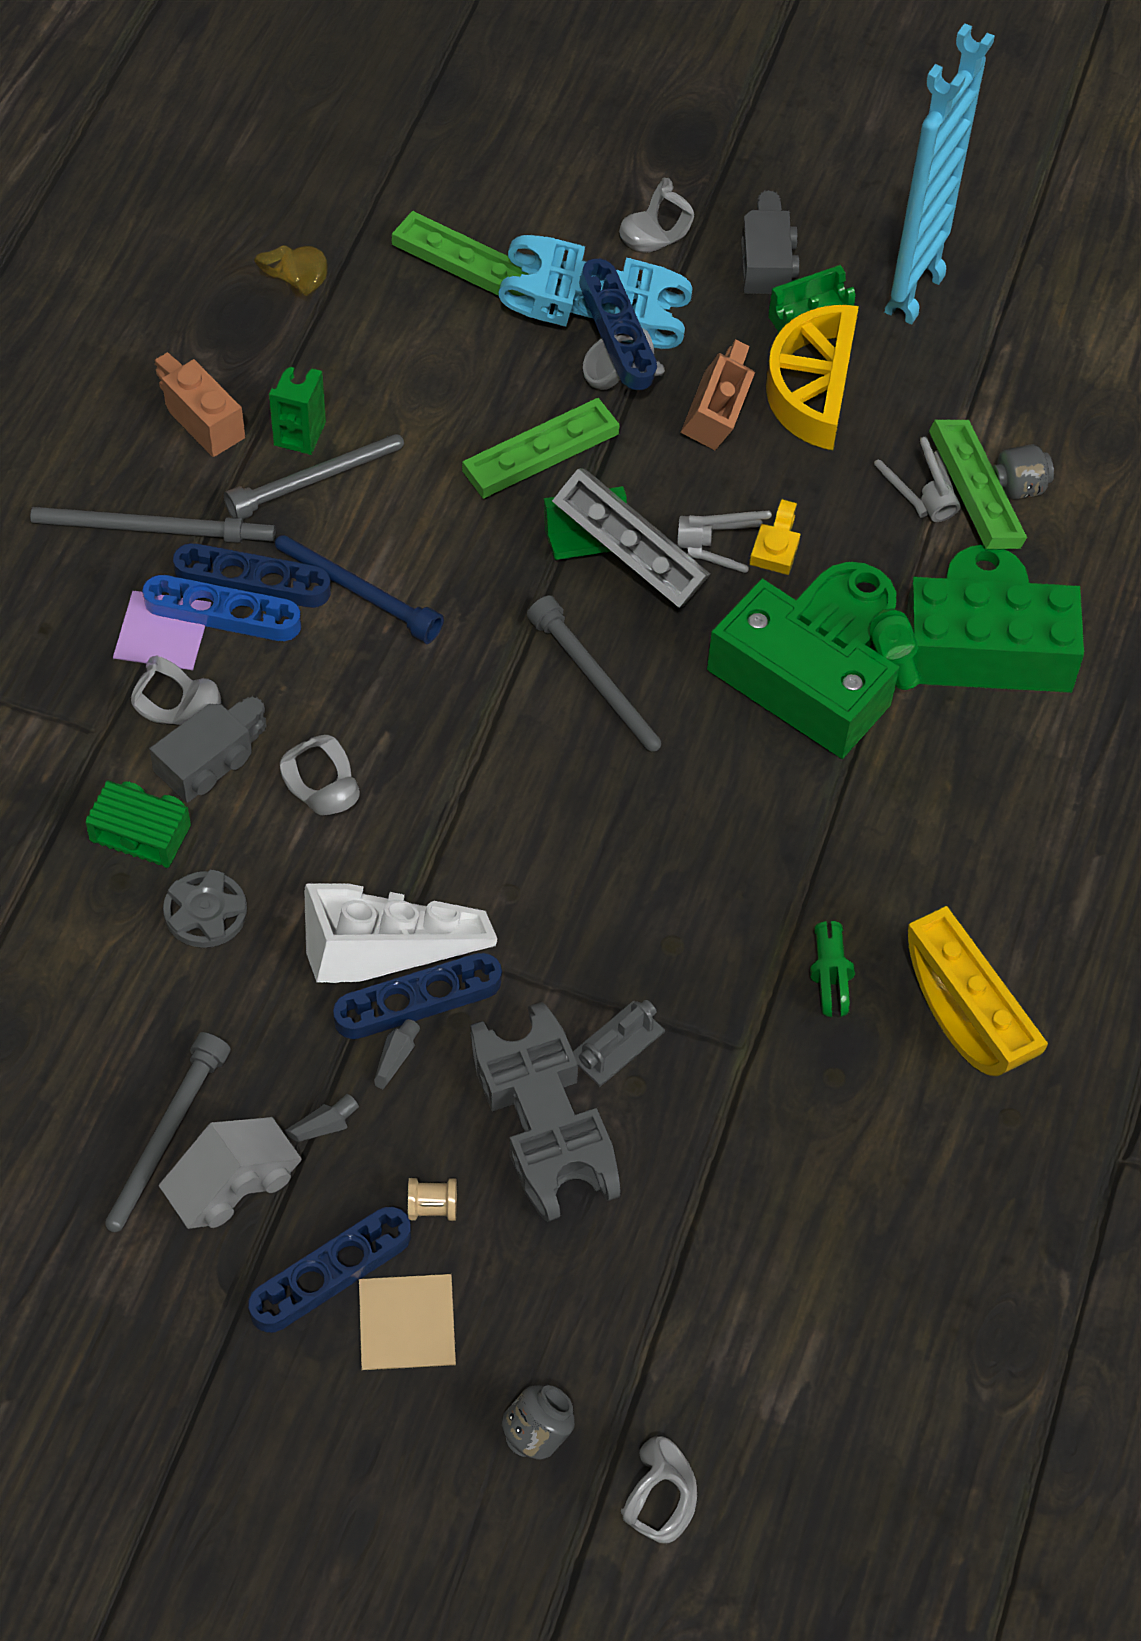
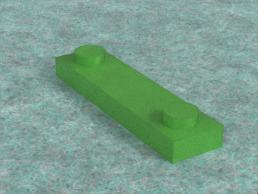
M414 211L392 233V245L498 296L503 279L511 276L521 277V274L529 275L521 271V267L513 264L507 255ZM508 290L509 293L515 296L525 295L516 290Z
M596 398L462 461V472L484 499L618 435L619 423L601 400Z
M934 420L929 432L985 548L1021 549L1027 536L970 421Z

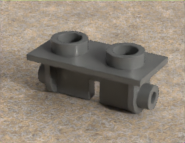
M644 1000L641 1003L632 1001L573 1051L578 1067L599 1087L665 1032V1029L653 1019V1016L657 1013L653 1004L648 1000Z

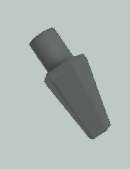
M407 1019L399 1029H395L388 1034L374 1079L376 1087L382 1090L386 1087L414 1048L413 1040L420 1031V1027L415 1021Z
M346 1094L332 1107L323 1104L320 1108L286 1129L285 1133L292 1140L299 1142L344 1130L347 1128L345 1119L357 1110L359 1106L352 1096Z

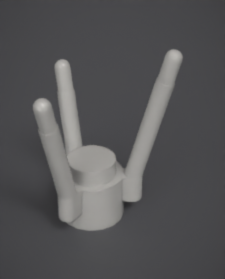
M926 437L920 439V444L934 480L923 487L921 500L881 460L878 459L874 462V465L915 507L920 518L929 515L932 521L942 522L953 517L960 510L961 506L954 493L946 465L938 450L933 453Z
M753 511L711 516H680L678 547L688 549L687 555L691 558L703 559L746 573L749 570L747 565L702 550L703 546H711L712 530L761 527V524H763L761 519H769L772 514L770 511Z

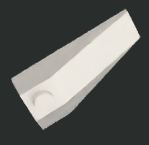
M306 884L305 886L306 954L316 982H360L496 946L497 943L496 934L486 911L438 901H432L427 906L403 901V894L390 892L388 899L362 894L363 886L353 884Z

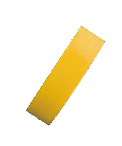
M825 306L797 316L779 332L770 351L766 394L774 415L792 434L805 442L824 449L833 450L859 306ZM837 338L836 346L834 347L827 339ZM811 343L827 361L791 354ZM780 368L822 374L824 376L791 392L783 380ZM827 390L823 413L803 403Z
M947 906L908 925V943L911 960L923 995L947 1038L972 1066L984 1074L999 1076L1040 1056L1045 1051L1048 1045L1045 1038Z

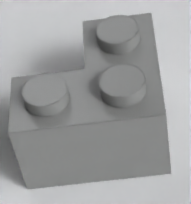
M273 1117L212 1122L163 1179L159 1187L188 1229L205 1226L215 1228L224 1224L234 1214L233 1208L243 1196L249 1193L264 1191L273 1193L284 1187L291 1178L290 1173L302 1159Z

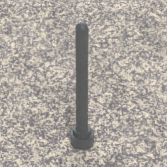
M398 434L391 435L253 490L250 487L243 489L241 486L224 492L225 505L232 518H242L244 520L251 517L253 511L258 510V505L400 450L404 445V439Z
M551 595L537 600L527 612V618L537 630L544 631L547 634L551 633L648 751L655 752L661 747L660 738L565 625L563 608Z
M200 1032L190 1048L192 1054L190 1062L192 1065L106 1218L105 1225L109 1231L118 1232L124 1227L207 1074L213 1073L216 1068L223 1066L231 1048L222 1039L205 1032Z

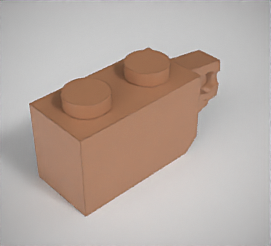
M735 339L725 355L717 354L703 374L680 433L713 450H716L735 426L755 374L752 369L743 365L750 346Z
M168 352L155 359V365L157 366L156 374L161 379L159 382L160 388L164 392L165 404L170 414L212 457L217 456L245 438L242 407L195 359L182 365Z

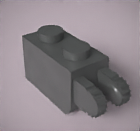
M769 190L761 192V195L758 196V210H751L744 216V236L741 239L744 294H771L772 288L792 281V278L799 277V255H792V250L797 248V227L790 226V212L781 211V198H779L780 195H777V192Z
M252 696L243 699V702H238L229 710L221 704H208L149 748L153 772L186 803L197 795L207 793L213 788L218 779L231 769L236 770L240 768L252 754L251 743L267 727L266 718L263 714L265 713L264 703L258 697L254 698Z

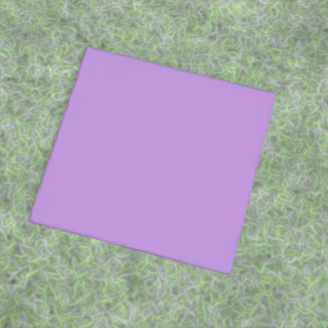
M132 591L113 659L147 664L150 657L158 655L171 661L180 669L193 670L205 625L154 615L146 609L143 592ZM164 595L155 596L157 600H162ZM183 598L181 601H178V605H183ZM195 600L191 606L196 610H206L211 607V602Z

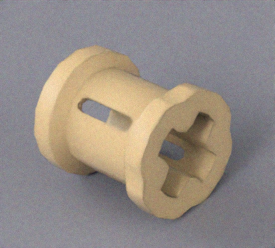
M409 1178V1220H416L418 1216H447L448 1221H456V1178H449L447 1183H419L417 1178Z

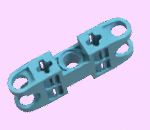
M534 235L516 237L509 246L508 257L513 264L522 268L521 271L529 275L521 274V277L511 276L503 279L499 288L501 302L508 308L530 318L565 327L570 313L593 318L579 286L582 269L586 263L582 261L585 246L551 237ZM522 248L528 249L535 255L523 254L517 250ZM567 250V259L566 261H562L564 251ZM626 257L623 270L616 271L641 327L650 334L654 348L669 349L678 346L683 341L685 327L680 320L672 317V313L664 309L670 310V307L677 308L687 305L692 296L691 283L682 275L664 267ZM639 270H643L641 281H637ZM558 279H561L560 285H557ZM677 288L683 291L684 293L675 294L666 289ZM508 290H516L525 295L515 296L509 293ZM553 303L555 304L554 312L549 314L551 304ZM605 303L601 305L608 313L617 314L621 312L619 307L614 304ZM657 329L673 331L676 334L664 335ZM625 340L623 342L632 344L634 340Z

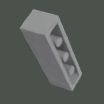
M577 469L552 500V502L679 608L685 606L710 575L707 570L586 469Z

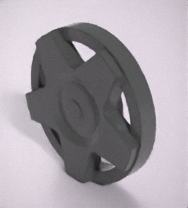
M209 870L192 873L180 880H176L168 889L163 905L164 919L169 931L181 942L201 948L218 946L231 940L242 929L247 917L246 897L241 887L223 872ZM224 887L229 889L233 894L224 893ZM176 902L181 908L172 916V904ZM237 916L235 922L225 930L224 920ZM199 928L205 936L192 935L187 933V931Z

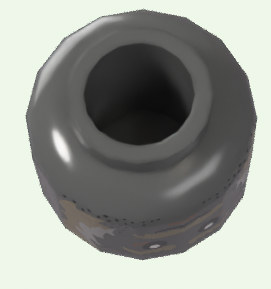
M1035 444L1001 451L997 458V464L992 466L1007 498L1010 500L1041 495L1046 491L1048 483H1052L1054 479V467L1049 453L1043 452Z
M550 1385L527 1387L502 1416V1428L510 1449L520 1456H527L538 1460L550 1457L571 1434L575 1426L573 1405L570 1399L560 1389Z

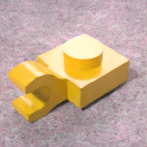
M781 499L774 526L761 524L751 553L750 565L789 575L801 535L791 531L795 520L794 513L797 503Z

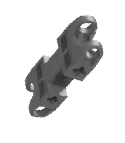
M538 1002L528 1006L532 1028L529 1034L519 1041L501 1039L493 1030L488 1031L483 1021L470 1025V1035L476 1073L491 1111L514 1105L524 1133L510 1137L509 1155L525 1194L539 1215L549 1222L561 1216L556 1193L564 1182L572 1179L585 1180L593 1186L595 1191L601 1190L602 1195L607 1201L620 1197V1182L613 1145L597 1108L577 1115L574 1114L564 1087L577 1083L578 1063L562 1026L550 1009L543 1002Z

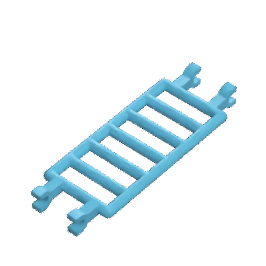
M965 23L957 33L956 45L962 54L958 73L952 82L947 83L942 78L943 67L937 64L933 66L927 76V87L932 93L929 114L924 119L921 128L891 299L887 303L884 312L892 315L896 308H900L906 314L905 322L911 325L919 315V304L914 297L917 281L926 269L930 270L933 274L932 282L939 285L946 274V264L941 257L945 240L951 232L986 61L985 54L992 46L995 37L992 34L986 33L980 43L976 42L971 36L972 26Z

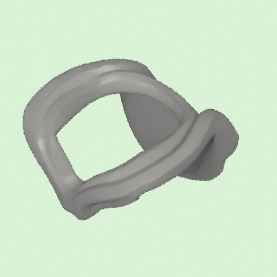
M662 178L652 196L647 211L630 214L622 221L619 233L624 244L630 249L643 253L653 252L680 240L690 229L694 219V211L682 196L672 192L674 186L669 178ZM664 198L683 209L677 223L669 231L663 230L658 222V210Z
M642 328L647 338V341L651 347V350L654 354V346L651 336L647 330ZM627 334L615 335L619 342L633 340ZM600 339L587 352L583 362V373L586 381L592 388L607 390L616 385L620 379L603 340ZM657 361L655 376H662L665 369L663 364Z
M158 655L149 658L146 664L147 672L138 680L131 696L132 705L139 714L152 722L181 725L208 704H221L220 692L213 681L205 678L193 681L177 665ZM155 671L172 678L181 686L183 698L176 708L162 709L142 693Z
M320 735L312 737L309 741L302 742L283 755L280 761V772L287 788L319 815H330L347 810L359 798V787L355 778L351 776L348 757L340 743L332 736ZM316 746H320L329 755L338 771L337 781L320 790H313L303 783L295 760L302 752Z
M656 1436L646 1441L639 1452L641 1461L651 1470L636 1485L628 1497L625 1507L621 1509V1514L625 1523L632 1526L639 1533L659 1543H670L683 1533L694 1515L697 1501V1485L690 1464L680 1449L668 1438ZM669 1480L680 1490V1500L667 1523L659 1531H656L640 1522L637 1517L651 1489L658 1482Z

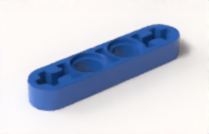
M168 575L154 576L147 580L143 586V598L146 609L157 616L275 641L291 640L301 630L300 610L294 602L287 599ZM162 592L169 593V595H164L162 600L155 598V596L162 595ZM183 595V605H178V601L182 600L181 596ZM198 598H208L214 602L206 610H196L191 606L192 602ZM238 606H248L253 610V613L247 618H236L231 614L232 610ZM261 611H266V614H263V621H261ZM282 616L289 617V619L283 621V624L276 623V621H280Z

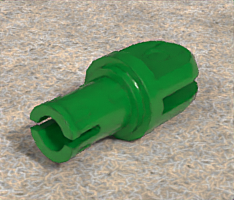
M893 608L882 610L870 622V636L875 651L900 667L896 687L902 690L911 689L917 686L921 680V675L917 670L914 655L918 650V643L912 626L902 611Z
M827 921L818 923L814 927L818 960L810 967V977L812 981L819 983L822 1014L832 1018L831 985L837 984L840 1017H843L849 1013L848 981L855 976V967L844 956L843 925L839 922L831 921V939H829Z

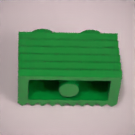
M107 780L104 788L101 790V794L98 795L97 801L94 802L90 814L86 818L87 831L91 842L99 843L101 846L106 845L109 849L114 848L118 852L122 851L133 857L138 856L141 860L146 859L148 862L163 865L165 868L170 867L191 826L188 807L178 798L171 795H163L159 798L147 794L140 786L128 781L118 784Z

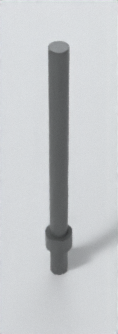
M32 507L30 516L31 523L222 537L225 542L242 543L243 539L274 541L276 534L275 525L244 523L242 518L226 517L225 521L44 507Z

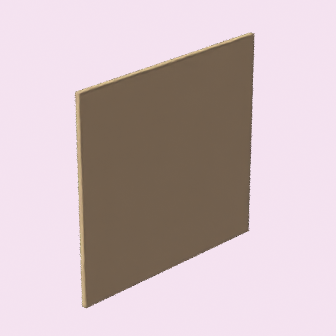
M451 1274L359 1279L362 1370L456 1365Z

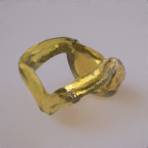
M281 246L273 251L260 253L254 259L255 264L265 273L289 282L290 285L305 297L316 290L325 281L327 275L325 255L319 249L312 246H302L294 250L287 246ZM281 260L275 268L268 266V264Z

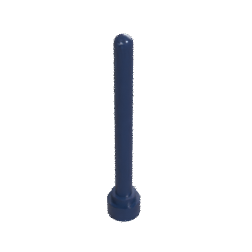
M280 535L276 538L275 546L279 551L300 563L323 568L328 573L330 580L407 623V628L411 630V635L425 644L431 643L441 631L444 616L430 607H417L414 609L288 536Z

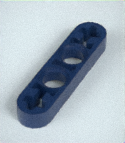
M603 259L588 260L583 266L579 286L619 379L628 388L634 390L646 389L653 382L657 370V361L615 267L608 261ZM605 303L614 304L619 307L621 312L617 314L608 313L601 305ZM627 334L632 337L634 343H620L615 338V335ZM633 361H634V364H635L636 368H631V367H632V364H633Z
M192 543L182 545L173 556L174 571L178 578L283 598L294 602L297 606L310 608L322 606L331 595L328 573L323 568L314 565ZM192 561H199V563H195L193 565V568L186 567L190 565ZM213 563V573H209L208 570L212 569L211 564ZM228 566H238L243 569L242 574L235 578H228L221 574L222 570ZM269 573H277L283 577V580L276 585H266L261 581L262 577ZM291 578L296 579V581H293V588H291ZM311 583L318 584L313 588V591L306 590V588L311 586Z
M477 953L348 993L340 997L335 1003L333 1009L335 1028L345 1038L359 1039L401 1026L407 1019L417 1021L489 998L500 989L502 982L501 964L490 954ZM482 969L485 975H489V981L481 982L479 977L474 976V971ZM457 975H462V983L465 982L464 990H460ZM440 980L447 982L452 987L449 995L442 998L433 997L427 991L430 983ZM392 994L404 995L410 1001L409 1005L401 1011L388 1009L384 1002ZM371 1002H377L378 1017H374V1009H371ZM355 1009L356 1013L361 1015V1021L353 1023L352 1019L347 1017V1011Z
M395 1207L379 1209L260 1285L252 1292L249 1298L248 1308L253 1325L264 1332L280 1331L401 1253L411 1240V1226L407 1214ZM386 1223L391 1228L399 1225L398 1237L393 1239L389 1234L380 1237L382 1235L381 1226ZM364 1235L369 1236L370 1243L376 1240L375 1245L377 1252H372L371 1246L368 1240L364 1237ZM347 1246H355L363 1251L364 1257L358 1265L347 1267L338 1262V1253ZM307 1272H316L324 1278V1284L318 1291L307 1293L298 1287L299 1277ZM287 1285L290 1287L293 1298L298 1302L295 1305L292 1304L290 1296L286 1298L284 1287ZM269 1300L273 1305L280 1302L278 1304L279 1314L276 1316H272L270 1312L261 1314L263 1312L262 1302Z

